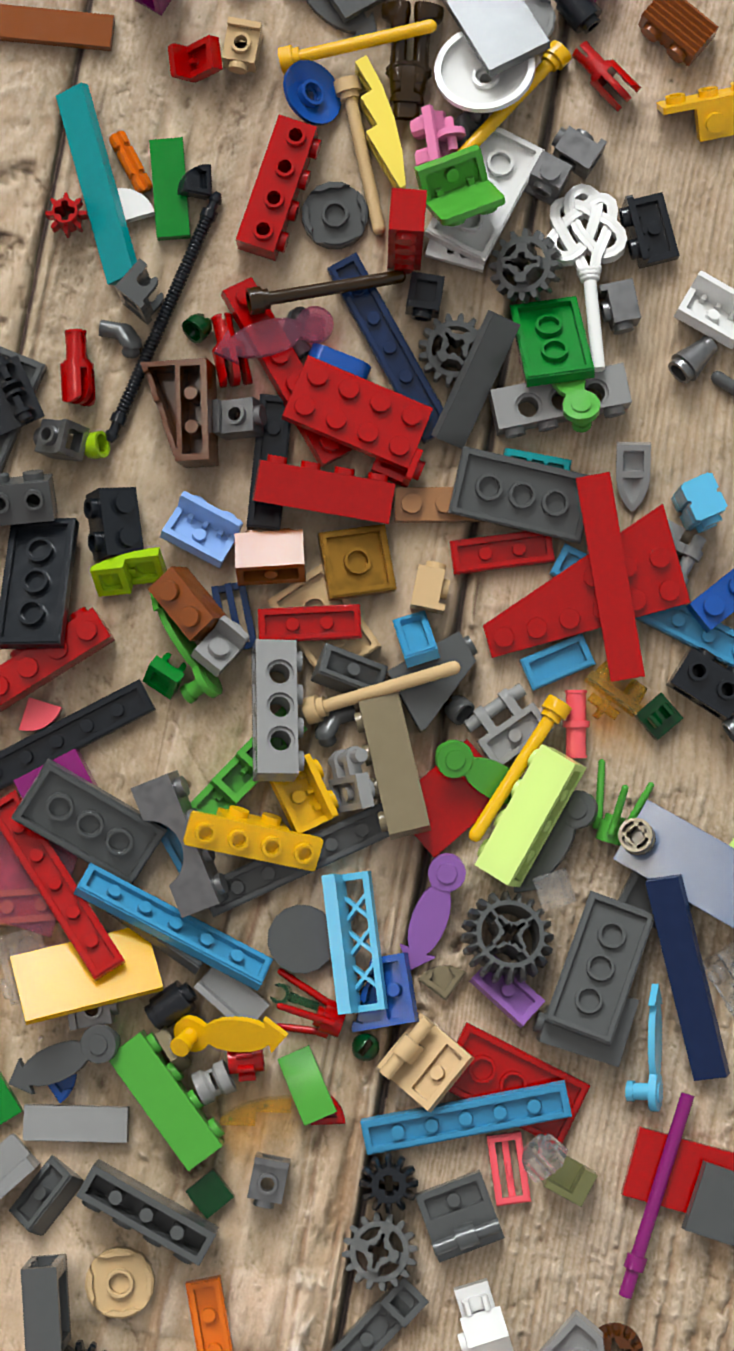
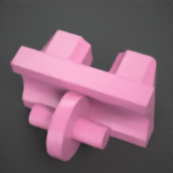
M430 104L421 107L422 115L410 121L413 137L417 140L426 138L427 143L426 148L417 150L414 154L416 166L456 152L458 150L457 141L466 136L464 127L455 126L454 117H446V112L434 110Z

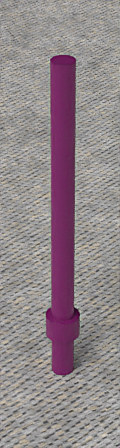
M684 1092L680 1094L632 1251L627 1252L623 1265L626 1267V1271L618 1294L628 1299H632L639 1274L644 1273L648 1260L645 1254L695 1097Z

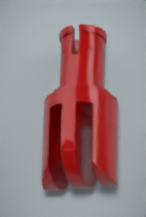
M585 41L579 46L588 57H585L576 48L572 58L591 75L590 85L618 112L622 108L621 105L603 86L608 83L625 102H628L632 97L613 78L614 75L617 73L636 93L641 89V86L615 60H604L590 43Z
M221 313L214 315L211 318V323L213 324L217 344L212 349L220 389L227 387V377L231 387L239 386L241 377L244 385H251L253 380L245 345L236 339L232 314L224 313V320H222Z
M68 329L64 331L66 360L60 364L62 401L90 407L94 405L96 396L94 363L87 359V331Z

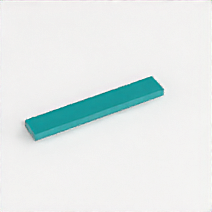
M81 82L56 95L107 284L115 286L137 262L89 86Z

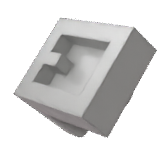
M223 615L215 628L200 642L190 656L215 677H218L241 653L250 636L238 623Z

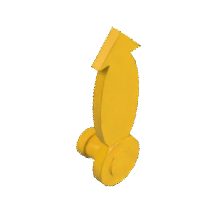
M186 1015L178 1020L174 1026L175 1038L171 1041L170 1048L179 1057L186 1056L190 1051H202L208 1044L217 1049L231 1052H253L269 1045L272 1053L289 1033L267 1016L264 1017L263 1022L248 1017L233 1016L214 1019L207 1024L197 1016Z

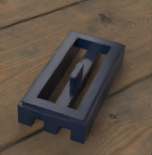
M238 582L227 583L222 586H212L213 599L222 610L220 594L226 592L231 620L238 624L239 619L233 591H240L247 630L250 636V642H247L242 650L252 649L257 638L246 586H238Z

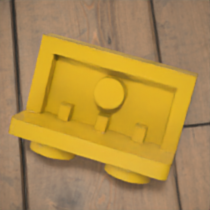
M310 753L304 755V770L299 771L294 782L269 781L292 831L304 833L339 815L337 811L339 808L338 800L332 790H327L322 780L324 777L323 769L317 759H312Z

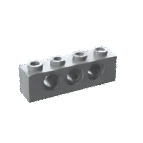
M624 363L605 366L604 371L595 372L594 378L585 379V390L595 389L602 396L599 415L604 414L605 418H613L625 414L624 410L629 408L632 399ZM526 383L490 390L488 398L496 435L505 434L506 438L510 439L525 435V430L538 428L539 432H545L558 428V423L569 421L563 415V410L556 409L551 401L553 397L561 395L551 384L526 387ZM525 402L531 403L536 408V414L531 417L523 416L519 412L518 406Z
M255 639L251 649L253 781L294 782L299 771L304 770V751H299L298 738H303L304 734L303 717H298V705L303 703V685L297 684V672L302 671L303 655L302 651H297V640ZM275 671L282 673L286 682H274L270 678L269 673ZM274 704L281 705L286 710V716H275L271 712L270 706ZM275 737L283 739L286 742L287 749H275L271 745L270 739Z

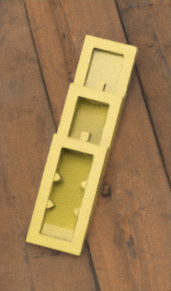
M367 55L355 61V74L359 76L360 83L366 91L364 95L360 96V108L372 126L371 129L366 131L367 145L392 187L406 189L403 152L395 117L383 85Z

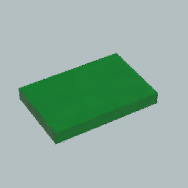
M576 296L510 305L511 320L520 324L515 338L526 387L594 378L595 369Z

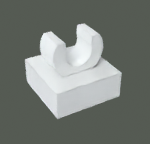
M487 1278L454 1288L462 1318L472 1316V1314L488 1311L495 1307Z

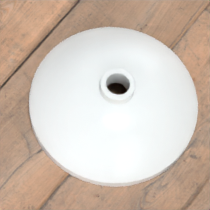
M462 31L452 36L439 51L434 66L435 80L442 96L453 106L473 113L495 112L514 104L528 91L535 75V58L532 57L490 78Z

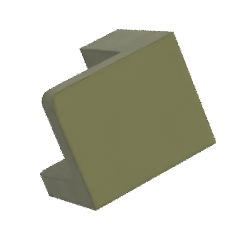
M557 1152L541 1182L544 1187L582 1207L598 1175L589 1167L561 1152Z

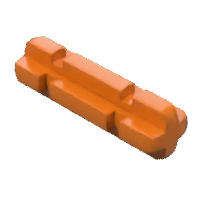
M118 131L109 137L110 144L114 152H117V157L129 180H131L135 191L141 194L150 191L153 188L152 182L147 173H144V167L133 146H130L131 144L126 133Z

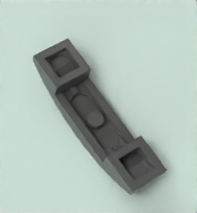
M405 1277L399 1279L400 1286L398 1288L392 1286L330 1351H381L402 1327L405 1328L429 1301Z

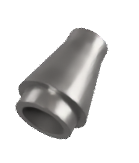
M703 336L699 341L672 355V361L668 364L671 374L684 384L689 381H695L713 354L718 351L717 344L709 336Z

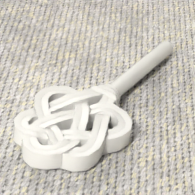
M580 183L573 186L565 194V197L558 198L551 204L550 224L552 230L548 236L555 242L553 248H557L562 254L555 260L559 261L563 267L574 265L580 282L584 284L590 353L595 372H602L605 370L597 282L600 280L602 272L601 264L615 262L623 256L628 239L624 227L617 221L618 207L616 199L607 193L598 192L591 185ZM584 219L588 221L586 230L581 223ZM599 227H600V228H602V230H601V233H600V235H599V237H598L597 242H595V239H596V237H597L598 230H599ZM613 237L615 239V244L608 248ZM559 242L563 247L564 251L558 248L557 245L559 244ZM587 254L591 257L589 266L585 258Z

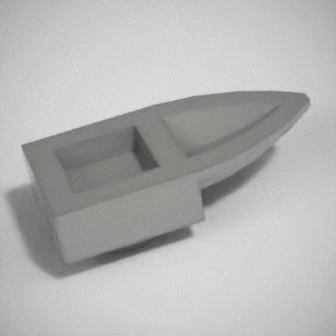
M617 442V488L622 501L630 511H635L641 504L649 487L651 442Z

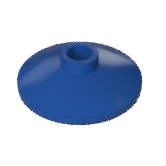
M300 60L287 69L283 81L285 97L291 109L302 120L313 125H325L336 118L341 107V100L336 97L333 84L335 79L325 67L314 61Z

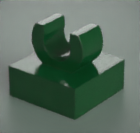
M662 692L634 715L656 741L683 719Z

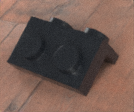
M663 192L636 199L633 198V195L625 196L622 208H619V217L624 228L628 227L631 238L627 242L628 251L631 259L637 260L639 269L677 260L680 255Z
M136 487L98 488L86 495L84 514L89 522L88 547L93 553L94 561H101L108 557H115L144 549Z

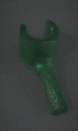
M285 983L275 984V986L282 987L286 991V996L283 1000L270 996V999L275 1004L290 1002L317 1011L318 1002L293 993L291 987Z

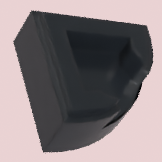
M202 164L187 171L179 182L177 195L202 200L209 199L212 195L211 164Z

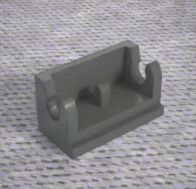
M139 258L115 285V288L123 305L149 325L152 321L151 316L162 305L164 295L160 293L154 301H149L148 297L158 285V278L153 277L151 279L146 269L147 264Z

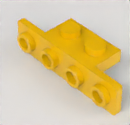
M734 82L730 83L731 87L719 90L717 86L703 87L698 89V94L685 96V93L666 95L664 101L656 102L657 110L663 115L694 109L697 140L700 142L734 135Z
M234 805L229 806V809L218 807L216 815L195 810L190 813L183 842L187 846L308 871L316 870L323 846L322 838L290 831L278 815L263 812L262 816L249 814L250 811L243 807Z

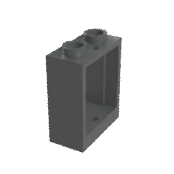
M67 1255L31 1256L21 1269L25 1351H64L71 1340Z

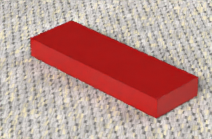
M526 531L449 542L454 576L555 562L552 537Z
M360 604L258 609L259 639L297 640V642L362 639Z

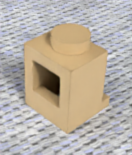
M228 16L227 32L221 57L223 67L235 74L256 73L263 38L262 23ZM237 43L246 46L244 48H237L235 44Z
M426 561V565L419 564L410 608L443 615L446 604L439 603V600L447 599L450 580L444 579L446 564L435 561Z

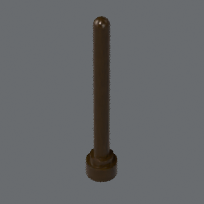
M395 270L275 291H268L267 288L261 289L260 286L246 288L247 307L251 316L263 314L266 309H271V305L400 284L405 281L406 274L404 271Z

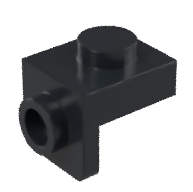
M412 271L405 314L412 315V319L429 322L432 318L439 319L445 276Z

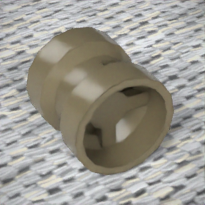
M630 818L624 821L619 828V842L630 854L637 856L645 855L655 846V832L645 820Z

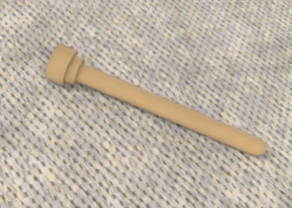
M348 75L336 79L333 84L336 97L340 98L341 103H345L372 230L374 234L382 235L386 228L358 105L359 93L362 92L359 76Z
M451 661L327 699L324 696L318 697L317 695L303 698L301 705L303 715L309 725L324 721L323 717L329 716L331 711L358 704L359 701L392 694L456 675L460 672L461 667L458 662Z

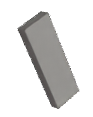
M24 1105L23 1141L128 1142L129 1106Z

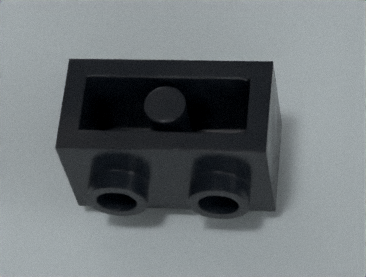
M692 647L686 652L666 685L720 720H728L734 712V667L728 665L727 668H724L715 662L717 657L702 647L696 650Z

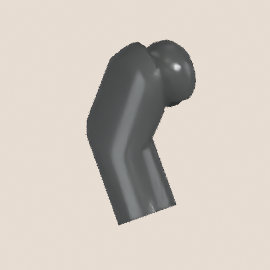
M108 320L100 321L99 336L117 339L120 345L123 346L122 354L126 358H136L140 355L139 348L142 347V340L131 325Z

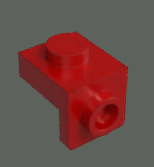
M208 35L188 46L176 43L168 46L170 72L173 78L197 83L223 70L219 37Z
M416 449L407 472L375 459L370 472L388 475L389 481L403 487H408L411 479L418 481L426 463L420 460L423 450Z

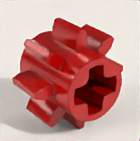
M67 192L59 200L51 198L50 200L53 204L52 211H46L45 215L48 220H55L50 226L52 231L56 233L61 229L67 238H70L71 232L76 230L82 233V220L89 219L87 211L80 210L83 206L82 199L77 198L75 201H72ZM66 211H71L72 213L68 215V220H63L62 217H65Z
M263 1049L253 1052L227 1051L229 1074H238L239 1082L256 1081V1072L265 1071Z

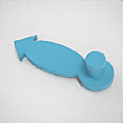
M652 984L648 1006H650L648 1021L649 1081L648 1083H637L627 1080L625 1087L626 1101H648L649 1110L653 1112L661 1110L663 1100V1081L660 1074L662 1062L661 1004L663 1003L659 984Z

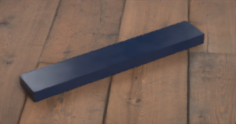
M357 253L327 268L332 281L369 275ZM370 288L340 293L394 392L433 408L421 441L425 444L435 439L431 434L443 407L378 290Z
M682 874L648 879L645 884L694 1081L728 1077L730 1074Z

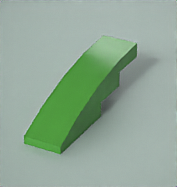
M281 707L274 715L278 717L286 716V710L284 707ZM278 737L270 739L271 745L275 749H287L286 742ZM252 738L191 802L192 808H196L200 812L216 815L218 807L229 809L231 805L237 806L257 785L259 781H253Z

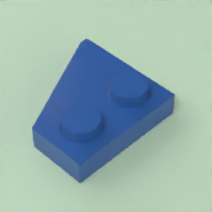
M408 953L382 956L388 1009L358 1013L357 1019L353 1021L351 1027L352 1032L419 1022ZM373 971L370 977H372L375 980ZM369 982L362 989L360 996L361 1005L377 1003L376 988Z

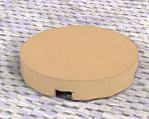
M124 1246L109 1248L100 1253L91 1263L85 1280L87 1297L93 1307H96L97 1310L102 1312L101 1314L109 1318L124 1319L139 1313L148 1304L155 1286V1274L152 1264L143 1253L132 1247Z

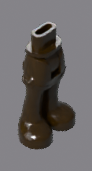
M406 0L383 3L381 6L382 19L390 23L391 28L409 24L411 3ZM427 1L415 2L414 23L433 19L437 25L442 22L444 17V8L442 6ZM431 33L414 37L413 60L410 61L406 60L407 39L391 42L390 64L386 67L385 74L389 78L391 93L389 103L393 106L395 120L411 121L419 116L420 107L424 106L423 98L427 83L432 77V70L429 67Z

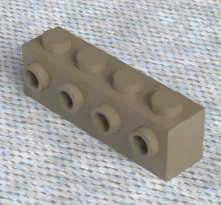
M399 692L359 701L360 712L354 713L358 732H365L368 745H363L362 748L368 753L367 760L365 761L366 766L373 765L375 778L370 779L375 787L374 799L381 798L383 811L377 812L381 831H388L391 840L431 831Z

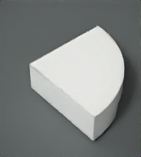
M117 189L126 223L155 216L151 203L144 195L132 189Z

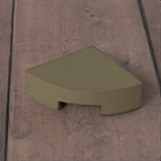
M442 965L427 970L418 980L444 1000H447L466 972L454 966Z
M163 1028L154 1035L170 1062L183 1072L192 1065L188 1055L179 1057L172 1052L170 1043L174 1036L168 1030Z

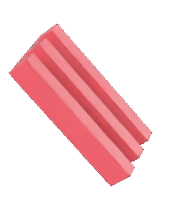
M521 1131L486 1135L496 1206L531 1202ZM515 1140L522 1195L517 1196L508 1141ZM501 1142L509 1195V1197L503 1198L495 1143Z

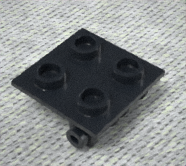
M5 355L0 356V436L45 417L18 355L9 359Z

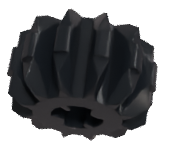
M386 1152V1163L381 1164L380 1159L376 1155L373 1156L372 1162L376 1169L363 1166L362 1172L370 1178L359 1180L360 1187L370 1188L362 1195L363 1200L368 1201L376 1197L372 1205V1209L375 1211L380 1208L382 1202L386 1203L385 1209L387 1214L392 1213V1203L395 1202L398 1208L403 1211L406 1209V1205L402 1197L412 1201L415 1199V1194L407 1189L418 1186V1179L407 1178L415 1172L414 1166L410 1165L401 1169L405 1163V1157L400 1155L396 1163L393 1164L391 1152ZM391 1175L393 1181L398 1182V1185L393 1184V1190L387 1191L385 1190V1185L379 1184V1181L382 1180L384 1182L385 1176Z

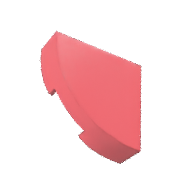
M29 697L19 730L34 732L46 728L57 720L63 708Z

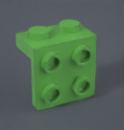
M477 144L414 167L419 190H427L426 208L444 226H458L472 216L493 213L497 210V207L506 203L504 195L488 180L481 148Z

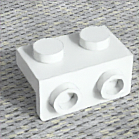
M700 271L673 317L724 346L733 349L734 289L709 274Z

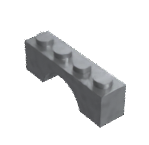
M178 770L130 788L143 821L159 822L167 826L177 835L182 845L183 865L177 878L169 885L181 917L184 918L228 899L226 894L228 892L227 881L222 873H218L213 861L215 860V851L187 846L183 842L190 813L193 810L198 811L196 808H192L189 801L190 789L186 779L183 776H179Z

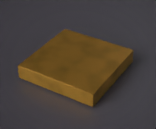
M385 524L318 533L317 538L329 601L396 591Z

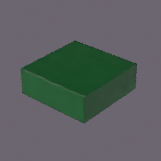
M214 1168L185 1191L206 1219L235 1196Z

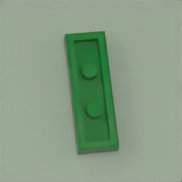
M183 137L149 140L157 240L191 238L188 197L177 195L179 182L186 173Z

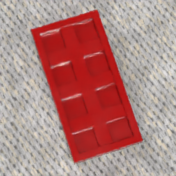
M308 355L281 419L407 472L433 408Z

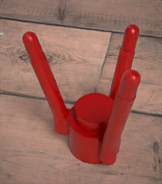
M278 969L277 973L325 1005V1007L318 1006L316 1013L284 1003H277V1009L312 1020V1025L315 1027L277 1023V1025L289 1032L312 1034L326 1039L328 1035L337 1038L342 1029L346 1014L338 1015L336 1001L322 995L284 969Z

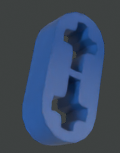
M318 343L312 344L308 354L366 380L372 368L368 363Z

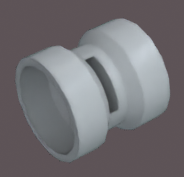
M223 1059L213 1063L212 1068L207 1071L198 1070L191 1074L195 1089L205 1106L214 1102L216 1097L221 1094L229 1095L237 1091L233 1077L229 1074L228 1066Z

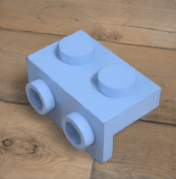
M183 491L179 498L178 506L161 531L160 538L220 569L235 545L234 533L241 532L243 522L237 519L234 514L222 511L207 503L202 497Z

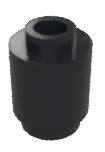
M554 0L557 3L556 9L575 33L584 31L587 34L601 22L599 16L602 10L594 0Z
M176 980L163 989V991L150 998V1003L144 1007V1010L157 1029L160 1030L165 1026L169 1028L183 1016L196 1009L194 1001L198 997L187 982L181 984Z

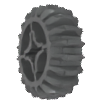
M508 890L503 891L500 899L495 893H491L488 896V902L482 898L479 899L476 903L477 909L470 908L467 912L469 920H464L461 926L467 932L460 936V941L470 944L463 949V955L473 954L474 958L469 963L470 967L480 964L483 967L479 973L480 977H484L488 972L493 973L491 978L493 983H497L501 976L504 977L506 985L513 983L514 976L518 982L524 983L527 980V974L535 977L539 973L538 967L544 968L548 961L545 956H549L553 951V948L546 943L552 942L554 934L544 932L551 926V921H541L540 918L545 911L542 908L536 912L532 909L535 903L534 899H530L526 904L522 903V893H517L513 900H511ZM498 914L513 915L520 920L511 922L504 918L503 915L499 916ZM484 920L489 925L488 930L492 936L491 943L486 947L481 933ZM527 929H529L532 937V951L530 955L525 950L527 946L522 936ZM517 931V933L512 937L513 939L511 940V942L510 940L507 943L503 941L499 945H496L501 940L503 934L504 936L506 935V933H509L511 935L513 932ZM505 954L512 961L516 960L517 962H504L495 958L494 955Z

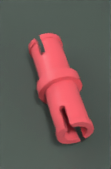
M565 690L566 704L572 708L566 721H562V727L566 728V756L570 758H587L586 728L590 727V721H586L587 690Z

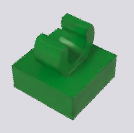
M168 652L162 658L157 655L147 668L143 682L171 700L183 680L186 664L183 662L179 668H175L168 663L172 656Z

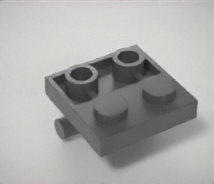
M480 1170L415 1194L439 1263L505 1238Z

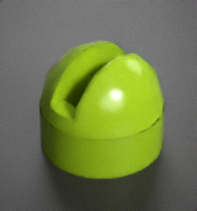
M96 431L88 434L84 451L88 458L100 459L109 455L110 442L106 440V433Z

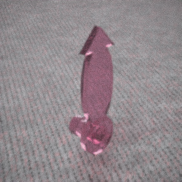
M310 306L304 309L295 320L289 318L263 320L246 326L233 337H231L228 329L215 349L214 354L239 365L238 357L248 359L272 356L291 348L300 339L309 344H319L331 336L334 328L333 317L325 308Z

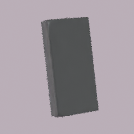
M325 643L313 671L311 681L344 694L384 682L388 666Z
M51 1155L9 1211L28 1232L43 1236L81 1188L84 1180L57 1157Z

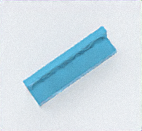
M371 871L322 875L338 1015L388 1009ZM362 879L364 894L356 903L348 897L346 882ZM364 903L366 905V910L362 908ZM349 905L353 907L351 912L349 911ZM358 912L367 918L368 929L362 937L353 932L351 927V921ZM368 938H370V945L366 942ZM353 939L357 941V944L355 946L353 944ZM362 946L372 954V963L366 972L356 965L355 955ZM373 971L375 980L372 977H370ZM357 973L361 976V979L359 981ZM366 981L376 988L377 1003L361 1005L359 990Z

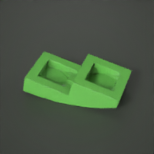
M310 1045L278 1059L304 1126L337 1112Z

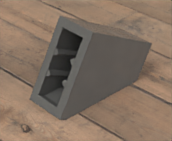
M460 631L436 644L440 658L407 668L404 661L387 671L388 677L394 679L451 661H456L460 664V672L456 675L399 691V696L420 733L427 729L476 662L473 656L478 653L475 645L468 635L463 638Z
M631 996L627 997L611 1046L544 1022L549 1005H546L544 1013L538 1012L533 1031L538 1033L536 1039L539 1042L619 1067L639 1000Z

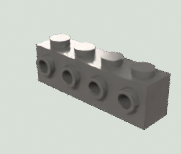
M29 470L23 472V476L9 477V473H0V526L55 520L58 511L52 473L43 474V470Z
M100 1159L94 1163L76 1197L83 1200L82 1204L98 1213L103 1211L113 1217L112 1220L117 1225L127 1230L133 1228L143 1234V1238L150 1244L157 1247L163 1245L173 1251V1255L177 1259L190 1265L192 1263L198 1266L201 1264L219 1229L215 1224Z

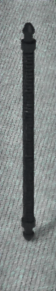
M217 191L209 197L207 207H203L201 210V220L198 221V228H195L194 235L188 244L189 247L185 251L186 255H183L182 262L176 271L177 274L173 278L174 282L169 287L170 289L166 294L165 301H163L161 306L162 309L159 310L160 313H158V317L154 321L153 328L149 333L150 336L147 337L148 340L144 344L145 348L142 349L143 352L140 353L141 356H139L136 367H134V371L130 376L131 379L128 380V387H125L126 391L122 395L123 399H120L117 410L112 413L109 419L112 423L109 430H106V440L110 443L118 439L121 426L125 427L128 421L126 414H129L128 410H131L130 406L133 405L132 402H134L138 394L137 391L141 387L142 379L145 378L144 375L146 374L143 372L140 362H151L154 352L157 351L156 348L160 344L159 340L162 339V332H165V328H167L168 321L172 316L171 313L174 312L173 309L177 305L176 301L179 300L180 294L186 285L185 282L189 278L188 274L191 273L198 257L197 255H199L200 247L203 246L202 243L206 239L207 232H209L211 224L215 222L218 216L216 210L218 205L222 203V196Z

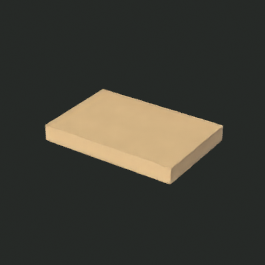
M322 564L306 574V582L292 583L268 600L272 608L352 604L348 598L328 600ZM362 617V639L297 642V645L314 669L325 643L365 658L381 647Z

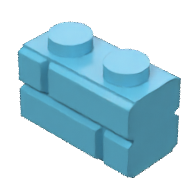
M707 472L683 483L671 498L676 511L682 513L680 519L686 530L692 531L696 529L698 534L717 526L716 523L723 520L720 514L726 510L727 503L722 493L717 492L719 486L713 473Z

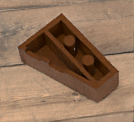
M207 358L140 362L150 385L151 395L159 410L161 422L175 461L185 468L219 466L218 436L213 433L212 400L217 399L215 365Z

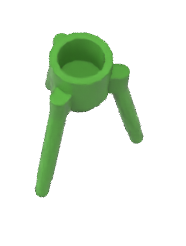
M600 759L598 762L596 791L598 815L593 822L592 828L597 829L596 839L621 846L618 839V831L626 819L621 817L629 787L627 785L622 786L614 813H606L603 818L605 760ZM653 782L647 784L628 819L637 818L654 787Z

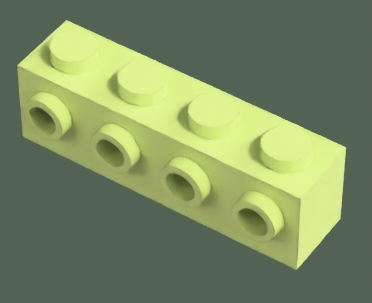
M543 744L530 755L525 775L514 784L511 790L512 798L506 809H502L498 813L494 821L495 829L490 838L483 841L477 852L478 859L475 866L507 886L521 887L587 768L560 751Z

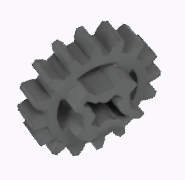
M523 228L522 236L520 237L512 231L510 232L511 240L508 243L503 239L499 240L500 245L503 247L501 251L492 250L491 254L497 258V261L490 263L488 266L492 271L496 272L490 279L494 284H499L496 290L502 295L507 294V298L512 302H515L519 297L521 302L528 304L530 296H533L537 301H541L540 292L545 290L551 294L553 291L549 286L550 282L560 281V278L555 275V270L563 269V265L555 259L562 254L557 248H553L555 242L549 236L544 239V234L539 230H536L532 236V233L527 228ZM535 246L542 249L545 255L544 258H542L540 255H537ZM507 275L514 277L517 286L509 282Z
M447 313L444 323L435 318L433 319L434 330L426 327L423 330V335L428 340H419L418 347L426 351L420 353L418 359L422 362H428L424 366L423 371L425 374L431 371L435 373L433 382L437 383L441 378L446 379L445 385L449 388L452 381H456L479 332V329H475V318L466 323L464 322L463 313L459 314L457 320H452L451 315ZM451 330H459V331H463V332H465V333H464V334L453 333ZM436 338H438L441 349L433 356L432 346ZM449 345H452L455 349L461 347L460 356H457L456 353L448 354ZM446 366L457 368L458 371H449L444 368Z
M378 1212L374 1213L372 1222L365 1216L361 1217L363 1225L361 1228L354 1225L350 1226L351 1231L355 1234L353 1239L344 1238L343 1242L350 1245V1250L342 1253V1257L351 1259V1263L345 1267L346 1271L356 1270L358 1272L354 1278L356 1283L361 1282L364 1278L367 1279L366 1289L372 1290L375 1283H378L380 1290L386 1291L387 1282H391L394 1287L398 1288L400 1286L398 1279L400 1275L408 1279L411 1277L410 1273L406 1270L407 1266H417V1261L410 1258L411 1253L419 1251V1247L409 1243L415 1237L414 1232H403L407 1224L403 1220L394 1225V1215L389 1214L385 1221H382V1217ZM380 1228L377 1236L369 1240L362 1239L370 1230ZM394 1232L402 1242L403 1252L397 1251L392 1242ZM385 1242L384 1249L389 1251L387 1258L381 1257L379 1262H377V1255L372 1253V1249L374 1246L380 1247L381 1243ZM358 1251L364 1253L368 1261L367 1271L364 1270L359 1262ZM392 1263L399 1265L392 1273L380 1276L386 1266Z

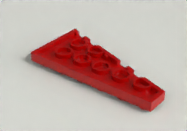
M661 504L620 532L635 618L691 603L664 505ZM588 554L483 625L492 658L601 628Z

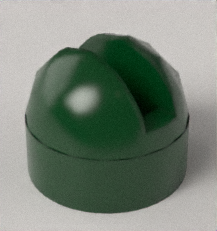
M197 313L191 315L182 323V329L189 340L194 343H201L211 333L212 323L209 318H204V314Z
M360 1033L352 1042V1052L357 1059L370 1061L379 1052V1041L371 1033ZM369 1039L373 1044L362 1056L358 1052Z

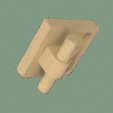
M419 1013V1022L410 1024L377 1067L383 1076L394 1081L425 1110L432 1112L475 1058L429 1018Z

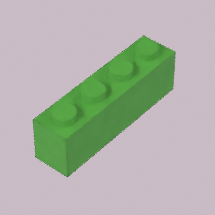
M142 1030L119 1047L115 1057L109 1062L182 1164L190 1171L223 1146L225 1141L222 1136L225 1132L214 1117L208 1119L201 1108L205 1105L202 1103L197 1092L194 1089L188 1091L181 1082V1079L184 1078L182 1071L171 1062L168 1063L161 1054L163 1049L154 1036L155 1034L151 1032L148 1035L145 1030Z

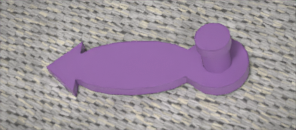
M439 854L429 864L428 877L431 886L423 892L412 912L407 937L409 946L400 944L402 952L408 953L411 970L435 958L429 952L437 945L447 926L451 909L450 893L459 888L465 880V865L454 854Z

